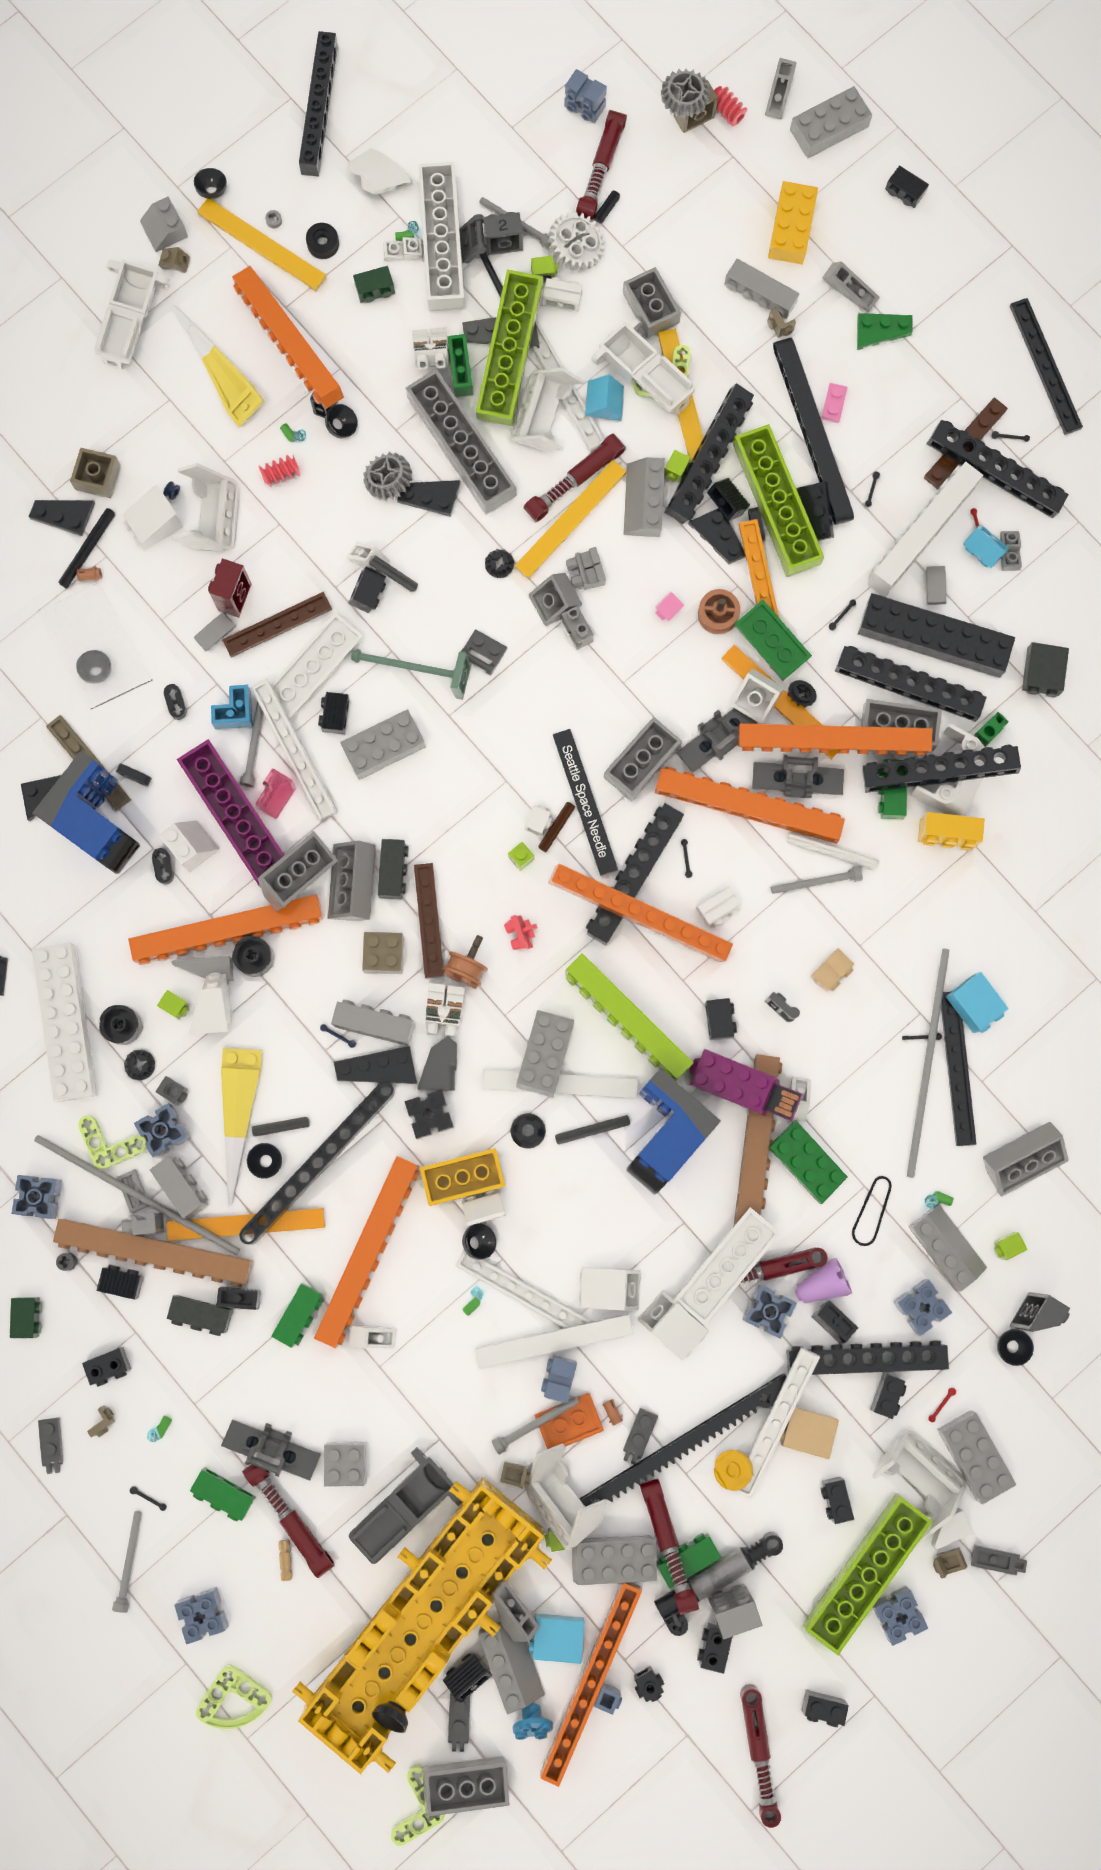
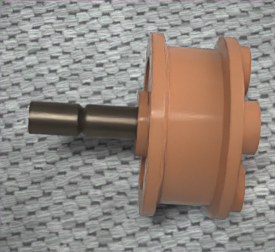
M715 589L706 593L701 599L698 609L700 625L712 634H725L735 627L734 624L738 621L740 615V603L737 597L724 589Z
M476 936L467 956L450 951L449 955L451 957L447 966L442 968L443 974L449 976L453 981H462L473 989H476L477 986L481 987L482 983L480 980L483 973L488 971V968L474 960L483 937Z

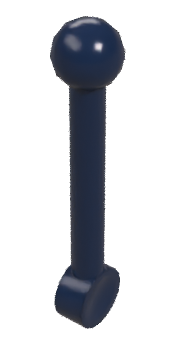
M326 1024L320 1026L321 1031H326L344 1041L350 1048L356 1046L354 1040H348L327 1028Z

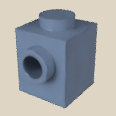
M603 1683L594 1707L613 1715L615 1709L618 1710L622 1702L620 1689Z

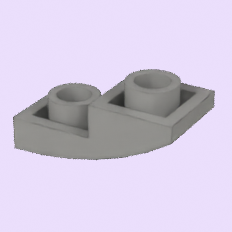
M1001 531L1000 540L1009 547V550L1001 558L1002 571H1021L1020 549L1022 546L1019 531Z
M945 566L926 567L927 605L946 604Z
M222 612L193 638L207 652L220 639H224L236 625L225 612Z

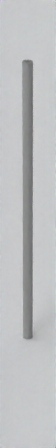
M942 948L906 1176L914 1178L950 952V949Z
M40 1135L35 1137L34 1142L236 1256L239 1254L241 1249L189 1219H182L180 1214L44 1137Z

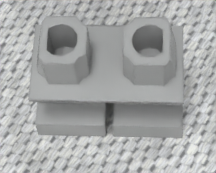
M596 546L589 548V551L577 552L575 557L566 560L568 572L578 570L579 575L570 577L574 588L583 587V590L606 584V577Z
M578 605L562 613L561 622L577 650L593 642L594 634Z
M147 1213V1220L142 1215H131V1220L121 1221L122 1232H132V1235L165 1232L164 1216L162 1213Z

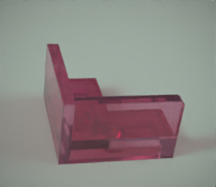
M272 768L262 783L265 789L257 799L255 806L274 819H277L297 788L292 779Z

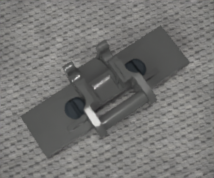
M735 708L723 717L720 710H717L713 713L714 717L705 724L701 722L697 725L700 735L681 748L676 754L689 770L694 773L715 756L721 761L724 759V755L738 745V725L740 723L757 724L758 722ZM729 735H735L732 741L718 750L716 745Z
M783 754L782 764L753 763L752 789L778 790L784 793V797L812 798L814 793L843 795L844 769L818 767V757H788L787 754ZM787 764L812 766V768L807 773H796L788 769Z
M232 1419L221 1444V1447L247 1456L245 1464L248 1466L252 1464L275 1473L277 1477L280 1476L281 1471H285L308 1481H311L321 1456L320 1453L290 1442L292 1432L286 1431V1433L274 1430L269 1423H266L264 1431ZM256 1452L280 1460V1463L277 1466L254 1457Z

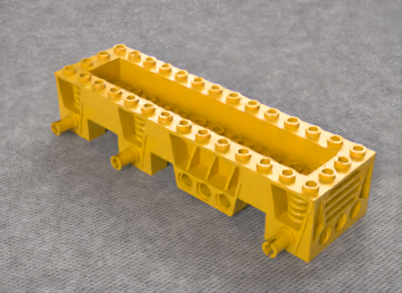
M484 1477L480 1479L471 1492L457 1480L455 1481L449 1492L454 1494L463 1503L420 1558L416 1557L407 1547L402 1549L397 1558L402 1560L411 1569L318 1689L313 1693L299 1681L292 1690V1693L306 1703L298 1722L360 1775L371 1762H376L387 1773L396 1764V1761L382 1751V1747L388 1740L391 1730L383 1727L373 1718L372 1712L375 1707L388 1703V1701H393L404 1708L405 1713L406 1711L409 1713L446 1666L453 1650L464 1636L467 1637L476 1626H481L492 1637L499 1631L501 1626L487 1616V1610L493 1604V1592L502 1581H507L516 1569L519 1570L523 1563L530 1558L541 1566L543 1570L552 1561L551 1558L538 1548L540 1541L544 1538L545 1528ZM491 1534L494 1538L493 1543L490 1545L484 1544L482 1541L483 1535ZM459 1567H465L468 1570V1575L460 1578L456 1570ZM439 1600L442 1603V1609L434 1611L431 1608V1602ZM411 1633L416 1636L414 1644H408L405 1641L407 1634ZM387 1667L390 1670V1676L387 1678L381 1677L379 1669ZM355 1701H361L364 1704L362 1711L357 1712L353 1709Z

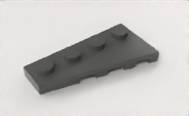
M496 317L462 322L467 343H491ZM535 321L530 346L540 348Z

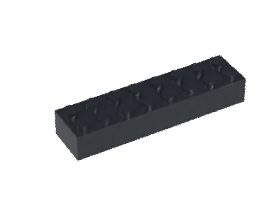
M873 593L870 594L857 633L861 636L1001 678L1006 672L1016 638Z

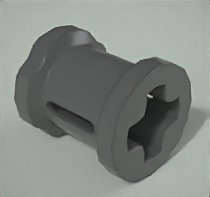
M62 1253L56 1259V1266L62 1271L73 1270L78 1264V1258L73 1253ZM70 1259V1263H63L64 1260Z

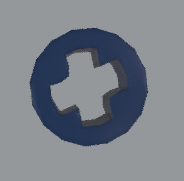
M173 481L168 482L163 491L164 496H169L170 500H174L180 492V485H175Z

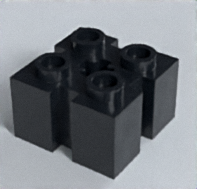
M442 1089L427 1094L428 1099L421 1101L420 1097L404 1101L409 1117L415 1118L416 1122L411 1125L417 1140L431 1136V1130L438 1129L440 1133L454 1128L450 1113H444L443 1110L447 1103ZM427 1110L435 1113L432 1116L433 1119L429 1120L427 1117H424Z

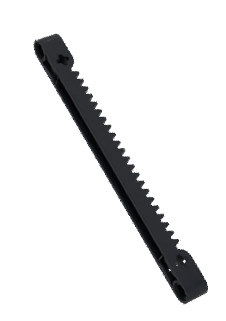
M783 1373L640 1460L635 1465L579 1498L585 1507L591 1504L592 1498L595 1500L599 1499V1501L608 1499L612 1503L613 1495L620 1498L619 1492L622 1491L626 1494V1487L633 1490L634 1482L641 1485L640 1479L642 1478L647 1481V1474L654 1477V1470L660 1473L662 1465L667 1469L668 1461L675 1464L674 1458L677 1457L681 1460V1453L688 1456L689 1448L696 1451L695 1445L697 1444L702 1447V1440L709 1443V1436L714 1439L716 1438L715 1432L722 1435L723 1427L730 1430L729 1424L731 1423L736 1426V1419L743 1422V1415L748 1418L750 1417L749 1411H753L756 1414L757 1406L762 1408L772 1407L787 1377L786 1374ZM762 1393L769 1394L767 1402L760 1400L762 1399Z

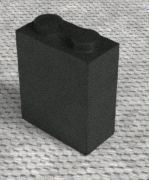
M1032 642L1027 647L1022 690L1033 695L1042 693L1046 694L1047 697L1060 696L1065 687L1069 648Z

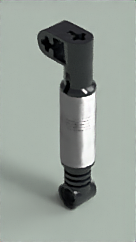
M768 1532L759 1539V1543L756 1541L754 1546L751 1544V1548H748V1546L740 1547L688 1578L687 1583H689L691 1589H694L697 1602L721 1590V1588L723 1589V1587L728 1586L731 1582H735L738 1578H742L745 1574H749L758 1565V1561L761 1563V1559L766 1560V1556L770 1558L771 1556L779 1555L783 1550V1542L780 1536L775 1532ZM771 1539L777 1540V1546L773 1549L767 1547V1543ZM674 1589L655 1600L654 1603L669 1631L675 1636H682L688 1630L686 1615H680L679 1613L676 1615L678 1622H681V1627L675 1625L673 1617L668 1620L666 1619L678 1612L674 1598L676 1593Z

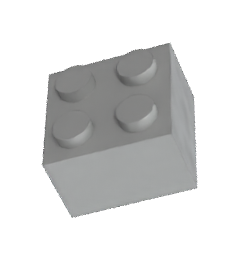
M327 1442L324 1445V1487L365 1486L366 1442Z

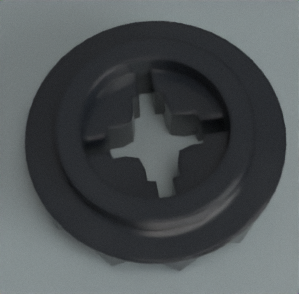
M496 549L489 552L487 557H485V569L495 578H504L513 571L514 559L511 553L505 549ZM502 557L504 565H500L497 569L496 562L494 561H499Z
M796 680L788 687L789 692L787 696L791 697V702L795 701L797 703V707L802 705L806 708L807 706H812L816 701V691L808 682ZM805 692L804 696H799V693Z
M133 1050V1052L127 1055L124 1062L125 1072L134 1080H145L155 1070V1059L146 1050ZM137 1059L140 1062H146L142 1065V1072L139 1068H132L137 1064Z

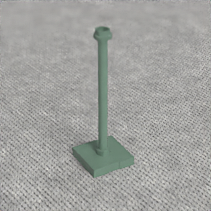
M361 649L353 650L351 654V660L355 663H359L361 660L452 678L450 688L455 698L460 700L464 698L472 666L465 652L458 653L454 670L361 653Z

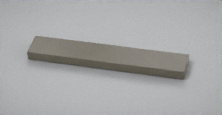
M61 714L46 725L47 729L73 760L82 751L105 768ZM116 783L117 785L114 790L104 797L118 811L132 799Z

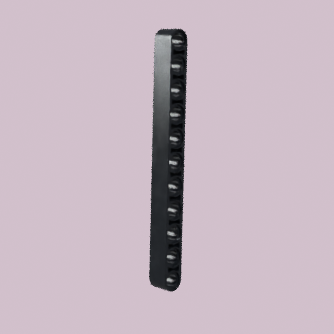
M790 337L773 342L774 354L819 483L828 482L832 521L834 525L854 520L853 509L794 340Z
M383 1081L370 1092L242 1228L239 1234L241 1242L247 1245H254L267 1233L394 1097L395 1090L391 1083ZM385 1086L391 1088V1092L387 1096H383L380 1093L381 1089ZM376 1101V1109H367L368 1102ZM362 1115L364 1117L363 1123L355 1124V1116ZM344 1129L350 1130V1136L347 1139L340 1137V1133ZM332 1143L336 1144V1151L331 1154L328 1153L327 1146ZM316 1158L323 1159V1165L320 1168L313 1166V1161ZM307 1172L310 1176L309 1180L302 1183L299 1179L300 1175ZM289 1187H294L296 1190L293 1197H287L286 1190ZM280 1201L282 1203L281 1210L274 1212L272 1205ZM267 1216V1225L261 1227L258 1222L260 1217ZM251 1230L254 1232V1238L248 1242L245 1239V1234Z

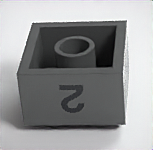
M507 212L501 215L490 214L483 217L487 256L523 251V230L520 212Z

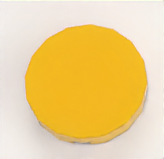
M730 1449L722 1452L716 1458L714 1476L721 1487L738 1491L745 1488L751 1482L753 1466L745 1453Z

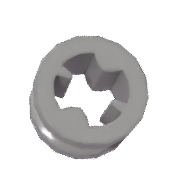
M270 210L266 213L265 220L268 227L276 229L281 226L282 218L277 210ZM276 216L277 222L274 220V223H272L270 218Z

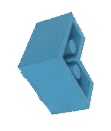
M248 684L229 686L230 704L211 705V724L215 730L253 727L251 690Z

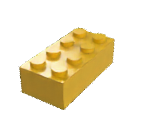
M787 181L782 182L769 247V259L803 265L818 187Z
M496 1148L420 1167L429 1206L506 1187Z

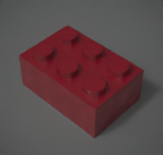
M222 558L220 564L218 563L215 567L214 573L216 575L214 580L209 583L208 592L219 612H225L228 615L239 618L252 583L244 565Z

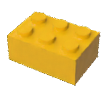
M927 812L919 822L918 842H922L925 846L939 844L943 848L957 846L961 847V850L970 851L983 841L985 818Z

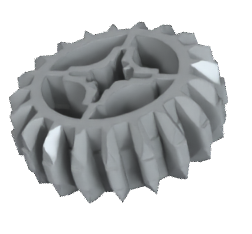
M687 67L684 71L678 68L677 73L672 71L670 76L667 75L665 81H663L660 92L661 101L665 109H669L670 114L675 112L676 117L683 115L685 119L686 115H689L692 118L694 113L699 115L700 110L704 111L705 105L708 104V97L710 96L709 83L706 82L705 77H701L700 72L695 74L694 68L691 71H688Z
M389 451L387 455L382 453L381 457L375 456L374 461L369 460L370 466H365L366 471L363 472L365 488L371 496L379 500L383 498V500L387 501L389 497L394 500L396 495L400 497L401 492H406L405 487H410L409 481L413 480L411 475L413 473L409 462L405 457L399 456L396 452L392 454Z

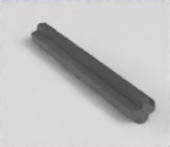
M628 1115L559 1133L555 1135V1140L560 1145L630 1125V1119Z

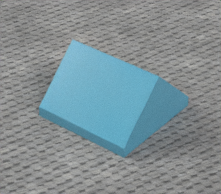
M610 374L589 380L587 383L585 416L621 421L624 385Z

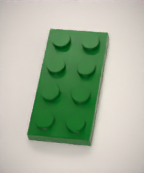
M763 599L734 624L782 681L812 657Z
M793 1120L767 1147L819 1204H823L848 1178L797 1120Z

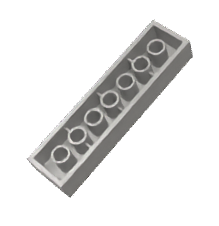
M437 369L405 387L408 400L485 515L517 496L515 484Z

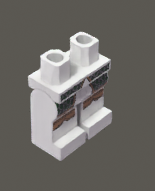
M447 327L430 328L431 344H429L428 329L411 330L416 368L426 370L431 366L445 368L446 365H449Z
M428 983L424 1020L428 1035H437L438 1026H445L444 1036L455 1038L457 1028H460L466 993L465 987L448 985L446 1005H444L446 985Z

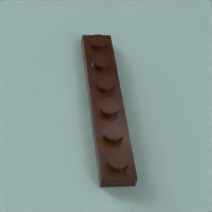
M994 397L964 431L968 432L969 436L974 439L982 440L1006 413L1008 407ZM963 446L965 451L970 452L968 447ZM943 454L925 474L924 479L938 490L960 464Z
M323 591L222 639L232 658L331 611L332 607Z
M433 863L414 865L425 979L444 977Z

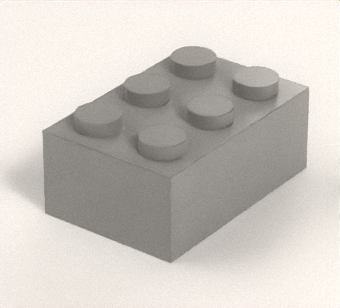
M656 267L623 282L622 293L635 317L643 323L641 328L647 338L680 323L681 311Z
M168 1156L149 1170L182 1219H190L209 1205L207 1203L208 1197L203 1190L200 1191L196 1187L197 1181L192 1174L189 1175L185 1171L186 1165L183 1160Z

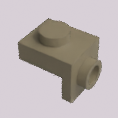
M179 247L162 249L158 266L162 269L177 268L182 273H186L190 256Z
M777 308L769 313L768 325L771 330H774L778 338L793 333L796 325L795 319L785 323Z
M104 1405L97 1409L103 1420L87 1431L91 1438L96 1435L98 1438L109 1431L107 1427L115 1422L113 1419L115 1415L109 1407L106 1408Z
M504 1461L500 1482L523 1489L524 1484L528 1485L531 1473L527 1472L528 1466Z
M960 1547L938 1553L933 1562L934 1570L937 1574L939 1573L941 1579L946 1578L948 1574L965 1570L968 1567Z

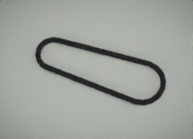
M879 1176L873 1181L853 1226V1240L860 1246H869L876 1240L892 1188L891 1181L886 1176ZM879 1179H885L889 1183V1188L874 1237L869 1243H861L855 1237V1229L876 1182Z

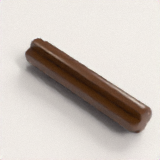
M565 803L538 845L541 851L547 852L575 809L572 803Z

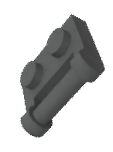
M482 214L474 215L459 228L463 263L469 264L479 254L487 252V245L484 243V216Z
M475 629L461 652L467 653L471 663L485 670L491 676L508 647ZM473 650L477 652L478 654L491 660L492 663L488 664L482 661L481 659L470 654L469 651Z
M773 991L764 1002L786 1022L790 1023L799 1017L800 1010L797 1007H790L785 1002L787 999L778 992L776 994Z

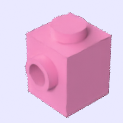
M669 591L655 606L657 609L655 614L662 621L665 618L670 621L684 604Z

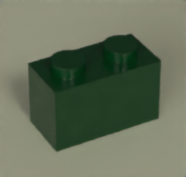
M388 265L353 275L360 303H370L375 299L388 298L395 294Z
M40 1297L11 1298L9 1339L39 1337L42 1330V1323L39 1322V1314L42 1313Z

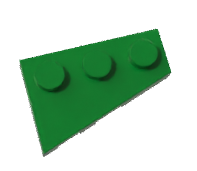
M858 313L857 350L870 345H879V343L884 341H893L911 336L913 332V315Z

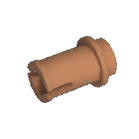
M93 566L90 569H77L78 581L93 579L98 581L102 579L101 568Z
M614 1399L602 1404L610 1419L609 1423H612L614 1426L623 1421V1414L620 1415Z

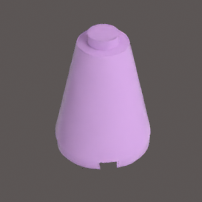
M833 1258L829 1260L824 1266L796 1285L797 1290H795V1294L799 1302L803 1301L805 1304L852 1294L850 1284L846 1280L845 1273L838 1259Z

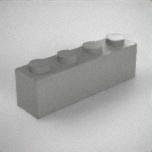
M736 258L725 277L724 285L728 289L739 292L744 298L755 301L762 308L769 310L777 308L781 317L785 319L789 317L798 302L799 292Z

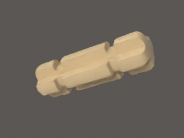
M281 1540L278 1542L280 1570H282L280 1573L281 1581H290L292 1579V1571H290V1541Z

